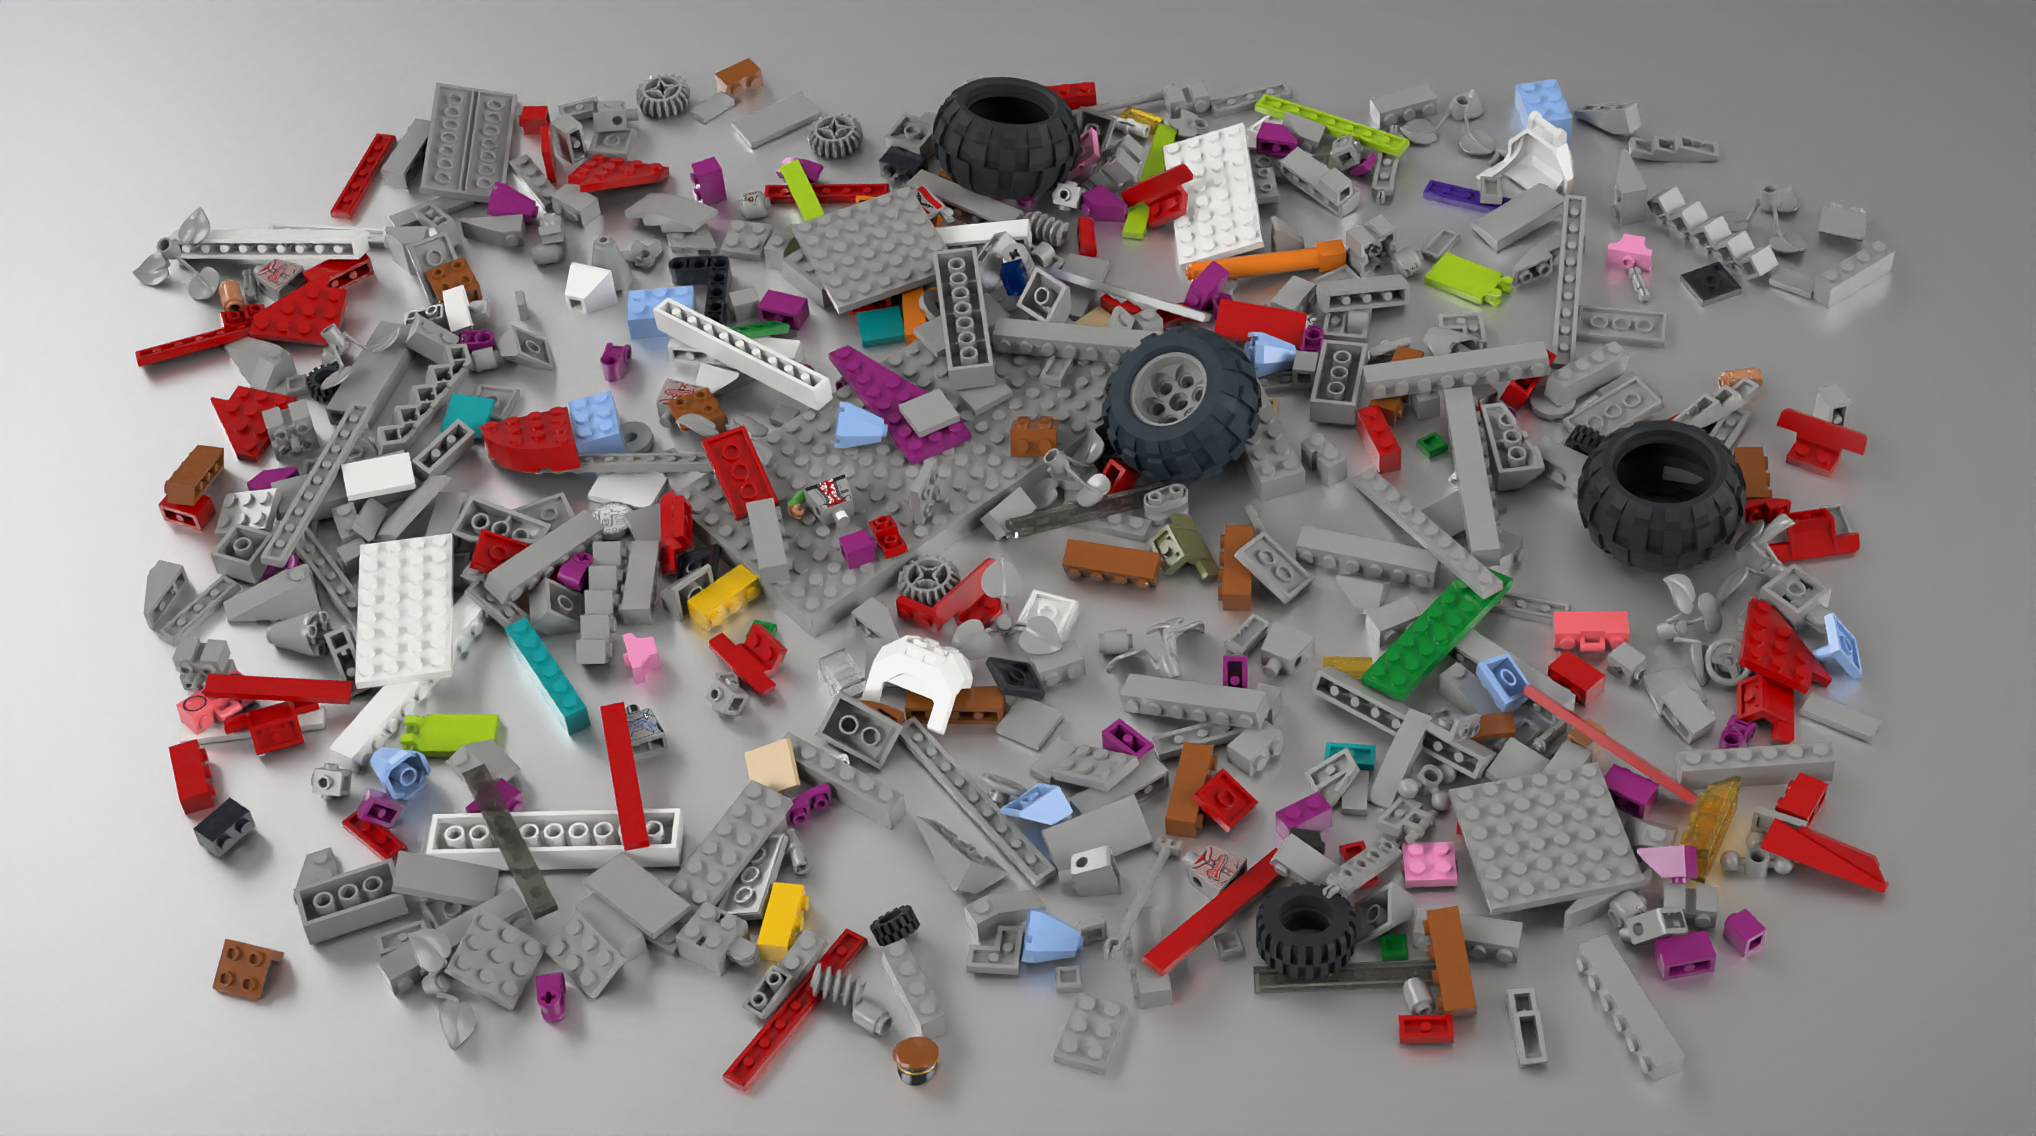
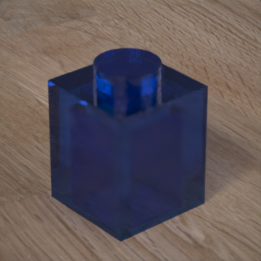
M1022 258L1001 264L999 274L1007 295H1022L1029 281Z

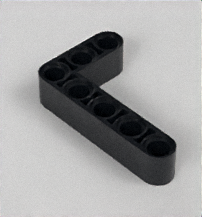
M723 255L676 257L671 259L668 263L671 282L677 286L708 285L704 316L727 327V302H730L729 293L731 292L732 283L729 258Z

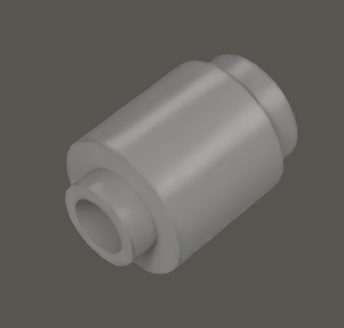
M557 242L536 244V247H531L534 264L557 263L563 257L562 246L557 245Z
M493 347L472 351V354H470V368L472 372H482L498 368L497 363L501 362L498 350L493 351Z
M1127 629L1109 630L1098 634L1100 653L1106 652V655L1123 654L1129 652L1128 648H1133L1132 634H1127Z
M1419 977L1411 978L1404 983L1403 996L1411 1014L1431 1015L1436 1008V1002L1427 983Z
M869 1000L857 1003L852 1012L854 1016L853 1022L874 1035H885L893 1022L889 1012Z

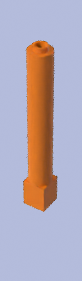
M1340 239L1316 242V247L1190 262L1189 267L1185 269L1186 279L1192 283L1212 261H1216L1230 272L1227 280L1310 269H1319V272L1323 273L1346 265L1347 253Z

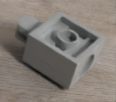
M925 112L920 118L904 113L884 136L886 151L891 146L927 156L928 160L935 152L932 135L934 119L937 114Z
M1793 563L1761 587L1759 600L1766 601L1770 605L1775 606L1795 632H1798L1808 624L1822 634L1827 633L1824 616L1833 612L1828 609L1831 589Z
M706 901L675 937L679 956L719 976L723 975L732 962L743 967H749L758 958L756 944L750 941L747 921Z

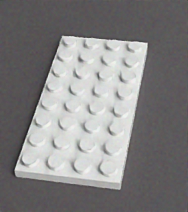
M1243 123L1163 146L1166 170L1180 164H1185L1193 173V180L1181 185L1188 194L1186 215L1173 220L1179 264L1182 270L1189 267L1190 262L1222 259L1265 247L1246 131Z
M452 533L360 545L355 674L357 689L453 677L454 539Z

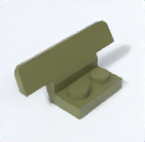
M1174 513L1170 517L1173 524H1167L1148 541L1153 552L1160 553L1162 559L1161 567L1164 573L1171 576L1182 565L1189 562L1196 565L1203 580L1217 579L1219 568L1193 519L1187 514Z

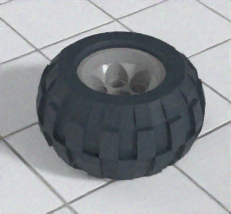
M1174 326L1166 329L1163 334L1157 335L1154 332L1140 340L1141 344L1132 352L1127 350L1119 359V368L1116 372H1112L1109 375L1105 385L1107 397L1105 402L1102 403V415L1112 447L1131 469L1140 472L1148 479L1166 483L1168 480L1176 484H1191L1198 481L1204 475L1211 478L1221 473L1226 463L1231 459L1236 461L1246 450L1244 444L1247 439L1255 436L1260 422L1257 413H1259V407H1262L1261 387L1257 381L1254 366L1234 342L1206 328L1190 329L1186 326Z

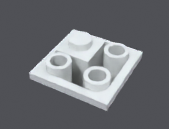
M572 262L565 291L568 310L588 315L616 305L618 301L611 270Z

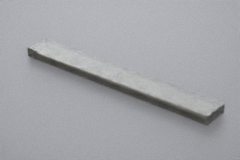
M1167 480L1166 483L1158 482L1105 495L1099 502L1090 507H1083L1076 502L1006 519V528L1016 539L1144 507V496L1147 493L1176 483Z
M485 763L463 772V779L534 919L536 920L559 910Z
M1429 959L1347 963L1344 967L1341 966V969L1334 974L1328 973L1327 977L1321 979L1313 977V980H1305L1302 977L1293 979L1288 974L1283 976L1277 973L1276 968L1255 966L1253 967L1254 993L1403 988L1404 983L1414 977L1421 978L1427 983L1428 987H1432L1434 983L1431 970H1436L1435 960L1429 961Z

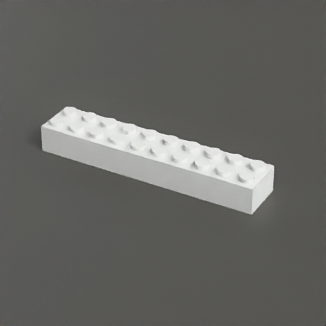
M680 808L643 809L650 846L625 851L617 810L433 814L426 855L499 868V871L601 868L621 852L625 853L641 867H678L681 861L684 823Z

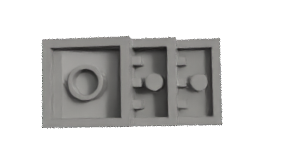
M657 193L648 194L624 211L627 219L642 218L645 226L660 225L663 233L694 232L719 214L717 209L699 201L682 196Z

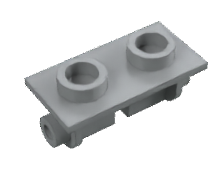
M1559 719L1557 723L1542 735L1536 737L1527 747L1549 759L1567 739V733L1572 730V726Z

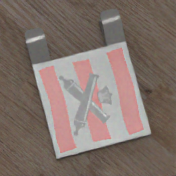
M924 184L912 189L929 219L940 214L947 224L955 221L952 217L954 214L953 210L946 207Z

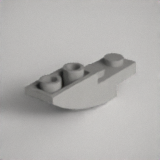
M557 213L543 215L544 219H539L541 227H538L542 244L564 241L562 216H557Z
M1558 234L1537 244L1517 262L1513 268L1514 287L1552 273L1553 265L1559 264L1561 237ZM1584 235V240H1583V253H1582V254L1585 253V243H1586V236H1585V235Z
M487 298L469 303L468 309L473 323L489 319L490 302ZM444 303L404 313L403 324L412 326L415 315L418 313L451 331ZM473 326L462 330H473Z
M805 928L778 966L772 964L742 1007L763 1020L772 1015L814 967L815 961L828 945L827 940Z

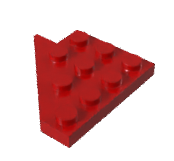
M596 154L568 175V183L580 185L581 193L661 182L669 175V167L662 166L660 163L646 164L640 160L626 161L621 157L606 158L602 154Z
M325 272L253 316L249 332L250 338L329 347V344L321 336V332L333 323L340 330L348 298V290L329 287L331 274L330 272Z
M239 385L229 400L215 397L210 399L237 459L258 463L271 444L262 411L279 407L280 410L289 408V403L297 401L296 397Z
M1752 597L1748 603L1738 665L1803 694L1809 691L1811 680L1828 687L1832 681L1831 676L1776 607L1766 601Z

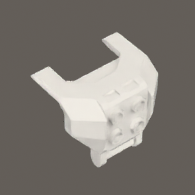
M1532 111L1528 117L1527 129L1508 141V154L1504 160L1477 175L1476 178L1480 180V176L1500 177L1501 179L1509 177L1526 190L1538 183H1542L1554 189L1563 198L1565 194L1570 195L1573 191V159L1566 143L1567 132L1546 121L1539 112Z
M906 635L882 646L873 661L861 700L879 703L886 682L933 700L934 706L927 729L944 735L957 694L961 689L971 688L973 682L972 673L976 668V662L967 659L956 648L939 646V642L930 638L923 640L917 635Z

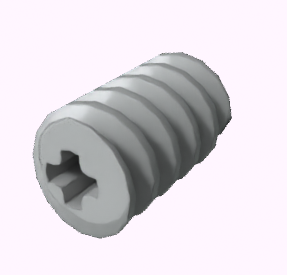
M1039 211L1034 212V214L1028 212L1024 219H1029L1032 238H1037L1055 247L1062 246L1066 241L1070 230L1069 223H1063L1060 219L1055 220V217H1048L1047 214H1041Z
M1009 244L1002 251L1003 264L1011 279H1016L1026 287L1036 266L1023 244Z
M818 963L809 989H813L814 997L822 991L824 1000L832 994L833 1003H837L842 997L843 1006L845 1007L852 1001L854 1009L856 1004L861 1001L866 982L864 985L861 984V976H858L852 982L851 973L849 972L844 978H841L840 969L834 975H831L830 966L822 972L821 963Z

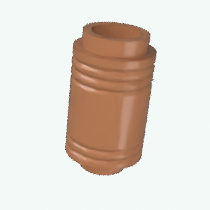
M233 280L222 282L218 287L224 311H242V306L245 304L239 284Z
M1755 367L1723 371L1718 378V386L1721 388L1726 384L1732 388L1742 378L1747 377L1761 387L1763 377L1760 369Z

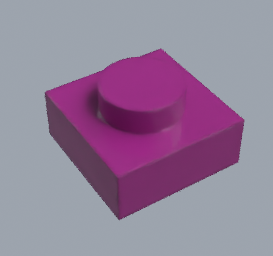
M1374 153L1360 159V164L1355 165L1351 169L1350 173L1354 178L1361 174L1366 176L1374 169L1373 164L1378 158Z

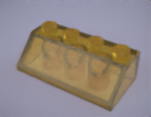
M1739 776L1709 784L1706 793L1701 792L1698 798V811L1692 812L1689 820V826L1691 827L1689 830H1684L1680 842L1682 845L1696 847L1698 878L1690 880L1703 884L1706 882L1737 810L1741 777Z

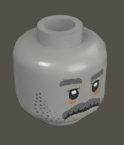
M1408 246L1395 252L1390 264L1396 275L1401 274L1406 279L1422 270L1421 263L1424 262V258L1420 250L1415 251L1412 247Z

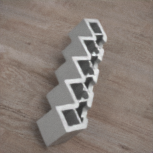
M1677 186L1666 189L1647 201L1657 222L1662 225L1667 223L1673 227L1672 231L1684 239L1690 238L1695 242V246L1706 254L1713 253L1718 257V261L1729 269L1736 268L1746 280L1760 277L1779 264L1769 245L1755 249L1746 230L1732 234L1728 223L1722 215L1709 219L1700 201L1690 204L1685 203L1683 195Z
M466 343L445 345L442 364L428 366L425 379L426 384L412 386L409 397L410 405L395 406L392 418L393 425L378 427L375 444L379 456L404 450L406 453L451 398L452 394L468 377L471 358Z
M625 541L593 542V565L588 566L589 590H584L585 614L580 615L581 639L576 640L577 664H605L610 662V658L613 657L612 644L614 633L617 632L618 605L621 602V586L625 581L624 568L628 546H625Z

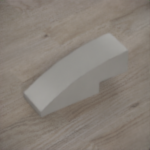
M1534 987L1507 990L1508 1013L1520 1065L1548 1063L1540 1009L1538 1010Z

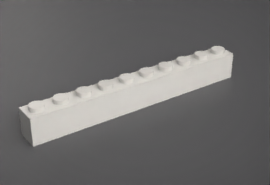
M179 230L173 232L168 238L172 241L174 238L181 241L178 238ZM210 230L207 238L199 244L190 242L188 245H179L181 248L180 257L184 259H360L370 250L366 230Z
M670 298L665 299L653 309L658 330L817 411L833 399L829 378Z
M465 594L453 606V664L459 655L468 648L472 640L481 633L485 625L493 619ZM440 678L384 685L329 747L333 763L339 764L340 767L352 770V772L357 774L363 766L368 764L373 753L381 748L389 736L398 729L405 716L410 715L414 707L425 698L427 692L434 684L439 682Z

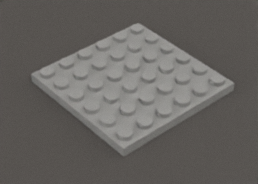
M910 186L791 226L794 237L839 314L936 281L933 252L948 250Z
M1598 762L1450 789L1449 796L1491 915L1644 887L1643 875Z

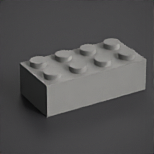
M1323 339L1310 399V421L1355 425L1356 410L1359 408L1364 383L1363 366L1368 363V343Z
M392 858L293 889L303 928L310 945L409 913L404 894L391 892L395 873V865Z

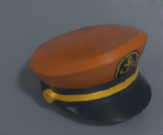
M921 1036L902 1040L896 1045L892 1053L893 1060L898 1065L899 1077L906 1084L913 1086L927 1082L934 1074L936 1065L939 1062V1047L931 1039Z

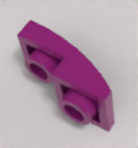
M784 158L780 166L798 159L810 183L816 182L824 168L821 164L800 158ZM778 168L776 174L779 178H784L780 168Z
M828 783L811 788L792 800L793 806L785 815L787 825L790 827L812 820V811L821 810L833 805Z

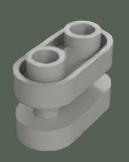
M1171 484L1147 493L1144 496L1145 519L1152 520V527H1159L1171 523L1170 517L1174 513L1188 515V489L1186 486Z

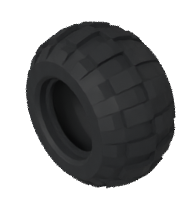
M988 77L971 81L955 89L945 99L944 104L940 106L934 119L932 141L936 160H940L941 168L948 177L963 188L991 198L1025 199L1043 194L1057 187V183H1061L1067 178L1078 156L1080 132L1076 116H1072L1071 108L1053 90L1025 79Z
M1645 420L1635 422L1630 427L1615 430L1605 437L1597 448L1594 447L1585 461L1581 476L1578 479V510L1584 528L1589 530L1591 540L1605 553L1613 554V558L1629 567L1642 568L1649 572L1684 571L1693 568L1694 564H1703L1714 559L1720 554L1724 545H1729L1742 524L1746 508V482L1739 463L1735 462L1732 452L1718 438L1709 436L1706 430L1674 420ZM1664 466L1691 472L1704 480L1696 484L1662 479ZM1663 494L1676 497L1684 502L1657 503L1639 498V496Z

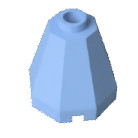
M1262 332L1248 333V337L1252 338L1251 342L1246 341L1245 353L1254 366L1257 377L1293 368L1296 351H1298L1295 345Z
M840 401L839 406L843 407V409H838L835 437L839 442L834 441V447L849 448L878 443L881 442L882 437L886 438L888 424H884L883 418L850 402Z
M381 747L373 753L370 761L386 794L393 799L410 800L425 789L427 782L424 779L426 775L429 776L431 771L424 754L419 751Z
M1030 907L1026 922V933H1024L1021 954L1022 962L1037 963L1075 957L1076 952H1081L1084 937L1079 936V929L1042 909Z

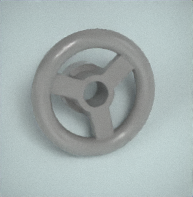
M1732 637L1721 638L1713 642L1707 649L1704 659L1705 668L1708 675L1715 682L1725 686H1735L1737 682L1750 676L1752 670L1745 668L1743 673L1739 675L1736 669V658L1740 654L1741 640ZM1723 645L1735 646L1731 653H1724L1720 656L1713 655L1716 649ZM1725 658L1731 660V666L1725 664ZM1712 663L1716 664L1720 672L1730 673L1732 679L1719 676L1715 672Z
M987 773L980 776V781L992 788L989 797L1003 804L1008 803L1010 795L1019 797L1027 791L1022 785L1001 776Z

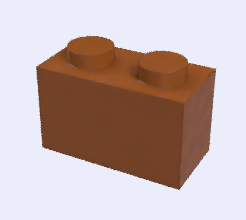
M750 58L715 73L717 90L719 92L723 91L733 99L763 86L761 69Z

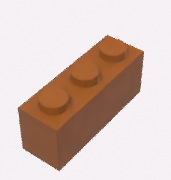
M1734 447V460L1736 463H1739L1746 482L1747 501L1772 498V490H1768V487H1770V473H1766V470H1768V456H1764L1763 447Z

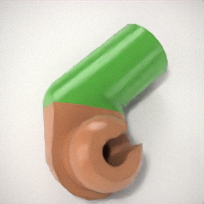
M801 490L787 503L789 515L794 519H801L805 512L804 507L802 508L801 506L806 501L805 493Z

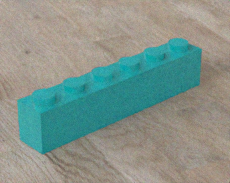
M525 617L506 626L505 631L511 649L568 735L571 736L590 727L591 723L585 704L527 618Z

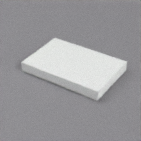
M409 452L341 464L348 501L416 489Z
M605 472L599 475L587 495L591 501L600 503L621 502L627 504L632 510H637L656 504L669 481L668 477L650 473L626 472L617 474L616 472Z

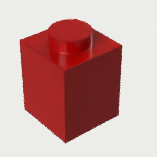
M523 106L522 115H519V126L523 127L524 135L541 134V126L549 125L550 128L551 120L548 106Z

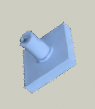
M1834 613L1824 616L1829 644L1813 650V655L1820 664L1835 658L1854 680L1862 677L1856 638Z

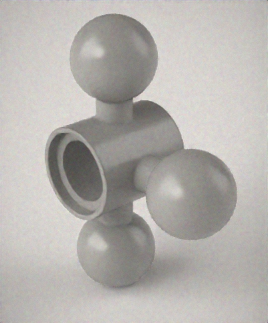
M1442 764L1439 767L1425 765L1415 780L1410 778L1403 779L1398 785V791L1404 798H1413L1416 794L1421 797H1430L1432 795V806L1439 811L1447 810L1451 805L1450 796L1447 792L1440 791L1437 787L1440 782L1446 784L1453 782L1457 776L1456 769L1449 764Z
M1752 832L1747 836L1746 846L1748 849L1746 857H1740L1737 852L1732 850L1724 852L1720 857V864L1725 870L1734 871L1739 866H1744V873L1751 879L1764 878L1767 875L1768 868H1774L1780 874H1787L1792 871L1794 861L1779 855L1774 859H1770V853L1761 849L1765 836L1760 832Z

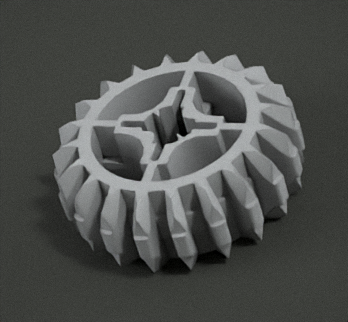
M666 73L663 76L659 74L657 77L651 76L650 80L645 79L644 83L639 84V88L636 89V101L641 112H644L646 116L651 115L652 118L658 116L661 119L665 116L667 118L670 115L676 116L677 112L682 113L683 109L688 108V103H690L691 93L686 80H682L681 76L676 77L674 74L668 76Z
M834 113V115L830 116L827 114L824 118L819 117V121L815 120L813 125L809 126L807 135L809 146L814 151V154H819L820 157L826 156L827 159L830 157H835L836 159L840 156L844 158L846 154L852 155V151H858V147L861 146L863 141V131L860 122H857V119L852 118L851 115L844 116L843 113L840 115Z
M927 554L926 558L921 559L918 556L917 561L910 560L909 565H903L902 571L899 572L897 586L899 595L933 607L961 582L959 570L952 561H948L946 557L939 559L937 555L930 558Z

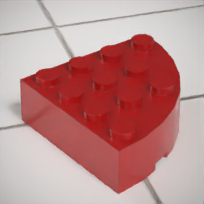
M554 407L550 411L541 413L537 411L531 412L527 416L519 418L513 416L505 421H491L483 426H479L488 457L492 461L497 460L498 465L504 468L538 473L540 469L550 468L551 472L581 468L567 407Z

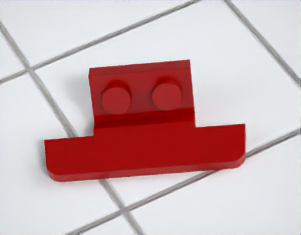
M1180 164L1125 188L1121 196L1127 204V208L1144 201L1149 207L1148 225L1154 229L1186 215L1188 194L1181 185L1193 180V173L1185 164Z
M1786 408L1781 412L1776 426L1797 433L1796 441L1788 452L1785 463L1830 478L1839 463L1843 449L1860 455H1864L1868 439L1865 434L1791 408Z
M673 489L663 495L660 500L661 572L667 576L677 572L676 554L693 548L692 506L683 495L675 496Z
M1826 508L1783 513L1796 524L1785 529L1787 542L1768 544L1777 559L1782 563L1855 553L1860 548L1859 534L1857 532L1836 534L1834 516Z
M987 558L933 606L932 614L936 624L942 627L952 617H954L957 626H960L967 620L977 619L982 622L984 629L990 628L1000 615H1003L1001 599L987 596L981 586L983 573L995 559ZM1006 603L1007 611L1009 610L1008 603Z
M753 623L745 643L735 645L723 632L709 640L710 650L755 694L765 695L775 690L777 685L768 676L778 672L788 650L760 623Z
M1756 674L1737 682L1738 719L1750 723L1765 717L1769 722H1772V741L1784 745L1791 744L1794 741V689L1761 674Z
M286 701L230 716L224 720V729L226 735L249 729L256 755L304 743L297 715L319 710L320 708L318 703Z

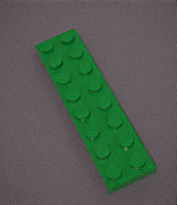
M1487 568L1503 582V589L1485 599H1482L1460 578H1457L1361 676L1362 684L1403 701L1513 587V578Z

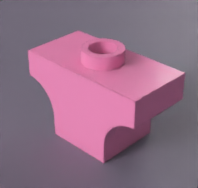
M1624 234L1619 242L1609 243L1606 265L1627 269L1639 267L1641 271L1650 272L1653 250L1645 247V237Z
M632 632L623 635L627 652L623 654L626 668L631 667L636 684L645 682V677L649 672L661 669L653 636L637 638Z

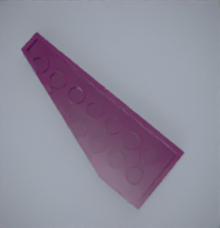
M849 345L828 353L829 360L871 413L883 418L884 424H888V436L911 465L972 439L970 430L961 419L959 422L919 438L899 411V405L928 392Z

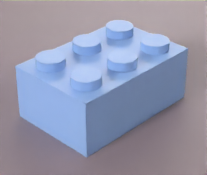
M1556 79L1516 85L1515 107L1524 129H1527L1530 113L1537 111L1546 121L1557 128L1565 130L1567 138L1571 137L1572 115Z
M693 286L629 291L627 321L631 339L670 336L657 329L653 309L665 299L670 298L696 311Z
M611 390L568 402L575 443L579 454L620 453L626 451L618 410Z

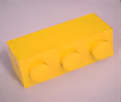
M739 564L687 600L689 616L706 631H709L762 594L759 578L745 566Z
M774 882L757 941L760 959L781 961L798 939V931H802L804 926L803 913L809 908V896L805 894L804 885Z

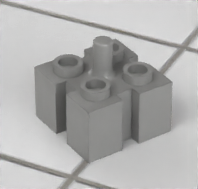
M1129 134L1125 135L1114 146L1110 145L1100 152V159L1096 162L1097 166L1093 168L1089 179L1097 186L1102 184L1110 191L1119 190L1127 181L1133 185L1139 183L1140 179L1137 177V170L1143 162L1142 158L1146 150Z
M1381 214L1368 220L1364 227L1360 224L1347 230L1346 245L1348 249L1346 250V264L1360 278L1374 272L1375 267L1378 265L1381 267L1389 265L1390 261L1393 260V254L1396 252V247L1392 243L1397 241V228Z
M305 399L289 403V408L280 410L279 407L262 411L277 460L293 456L294 452H300L301 449L303 452L320 448Z
M181 637L172 660L176 670L181 673L179 678L184 690L196 693L205 688L208 674L227 675L237 669L234 660L229 659L231 652L226 640L208 639L207 643H201L198 638Z

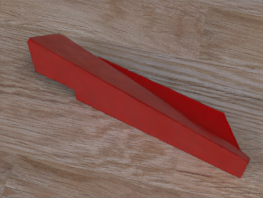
M1774 818L1761 845V849L1881 893H1885L1889 886L1888 881H1885L1879 868L1880 864L1875 855L1801 825L1798 831L1783 821Z

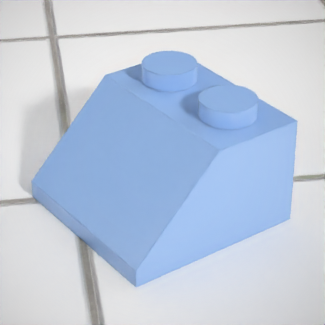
M1508 652L1478 663L1476 675L1502 712L1515 710L1529 699V697L1523 694V690L1530 683Z
M1043 783L1036 784L999 809L1001 814L1048 825H1057L1065 822L1067 816L1073 812L1059 786Z

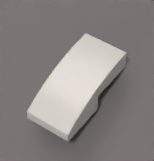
M464 285L443 291L444 306L451 332L473 326L468 309L470 305Z

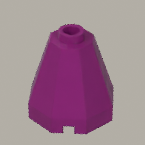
M495 182L494 186L498 188L491 191L487 214L491 216L523 214L525 223L532 222L533 218H537L539 206H536V201L504 183Z

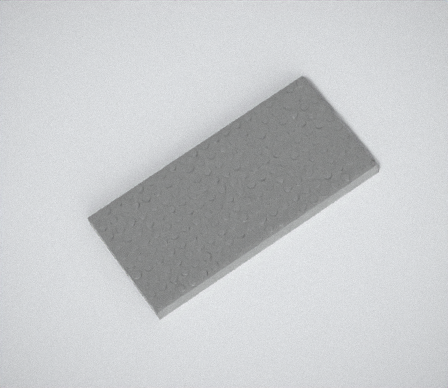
M1011 279L989 293L1011 315L1012 319L1039 321L1016 306L1025 289V286L1016 279ZM1069 318L1065 322V324H1076ZM993 330L989 332L994 373L1013 390V397L976 416L951 392L946 354L937 358L917 339L881 362L882 366L928 393L939 388L972 434L971 440L928 458L936 461V469L939 471L938 485L941 487V495L939 500H935L932 513L929 517L927 516L923 525L914 523L908 491L913 486L926 460L911 465L888 434L886 438L882 437L881 442L849 448L834 447V441L839 442L835 437L838 409H843V407L839 406L840 401L850 402L870 412L849 384L832 393L833 399L819 411L810 407L763 437L759 442L765 444L773 451V455L764 470L779 501L782 520H778V522H783L786 536H783L782 539H787L789 553L785 554L786 556H791L793 569L789 570L790 580L762 585L749 518L735 520L714 472H708L677 492L675 496L683 495L692 506L693 535L706 546L717 543L721 547L720 558L732 569L742 564L759 578L761 593L810 636L816 638L850 615L854 609L872 596L875 598L896 584L903 565H909L910 560L917 561L918 556L921 559L926 558L927 554L930 558L939 555L982 526L983 522L980 519L1018 487H1021L1028 494L1039 481L1044 478H1052L1051 474L1047 471L1050 467L1044 462V456L1011 457L1010 429L1013 421L1017 420V417L1029 416L1031 420H1037L1042 416H1053L1054 419H1058L1057 449L1070 458H1073L1076 450L1091 429H1094L1098 435L1101 434V437H1105L1104 433H1107V428L1102 415V403L1105 402L1107 397L1105 385L1109 375L1112 372H1116L1120 364L1075 359L1062 387L1041 384L1040 375L1050 357L994 352ZM843 474L846 475L855 511L854 516L850 517V523L847 526L839 527L837 523L823 525L808 508L806 501L801 505L805 509L801 519H794L789 515L787 503L799 490L804 492L806 487ZM891 515L898 526L899 534L907 544L908 552L886 559L876 542L877 550H874L876 560L849 570L841 555L839 538L863 529L871 537L873 534L868 522L880 516Z

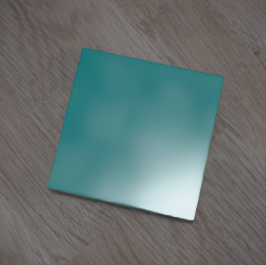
M899 306L856 313L863 347L905 341V332Z
M453 393L440 433H443L452 423L460 419L475 431L474 440L483 441L479 426L490 422L496 402L490 398Z

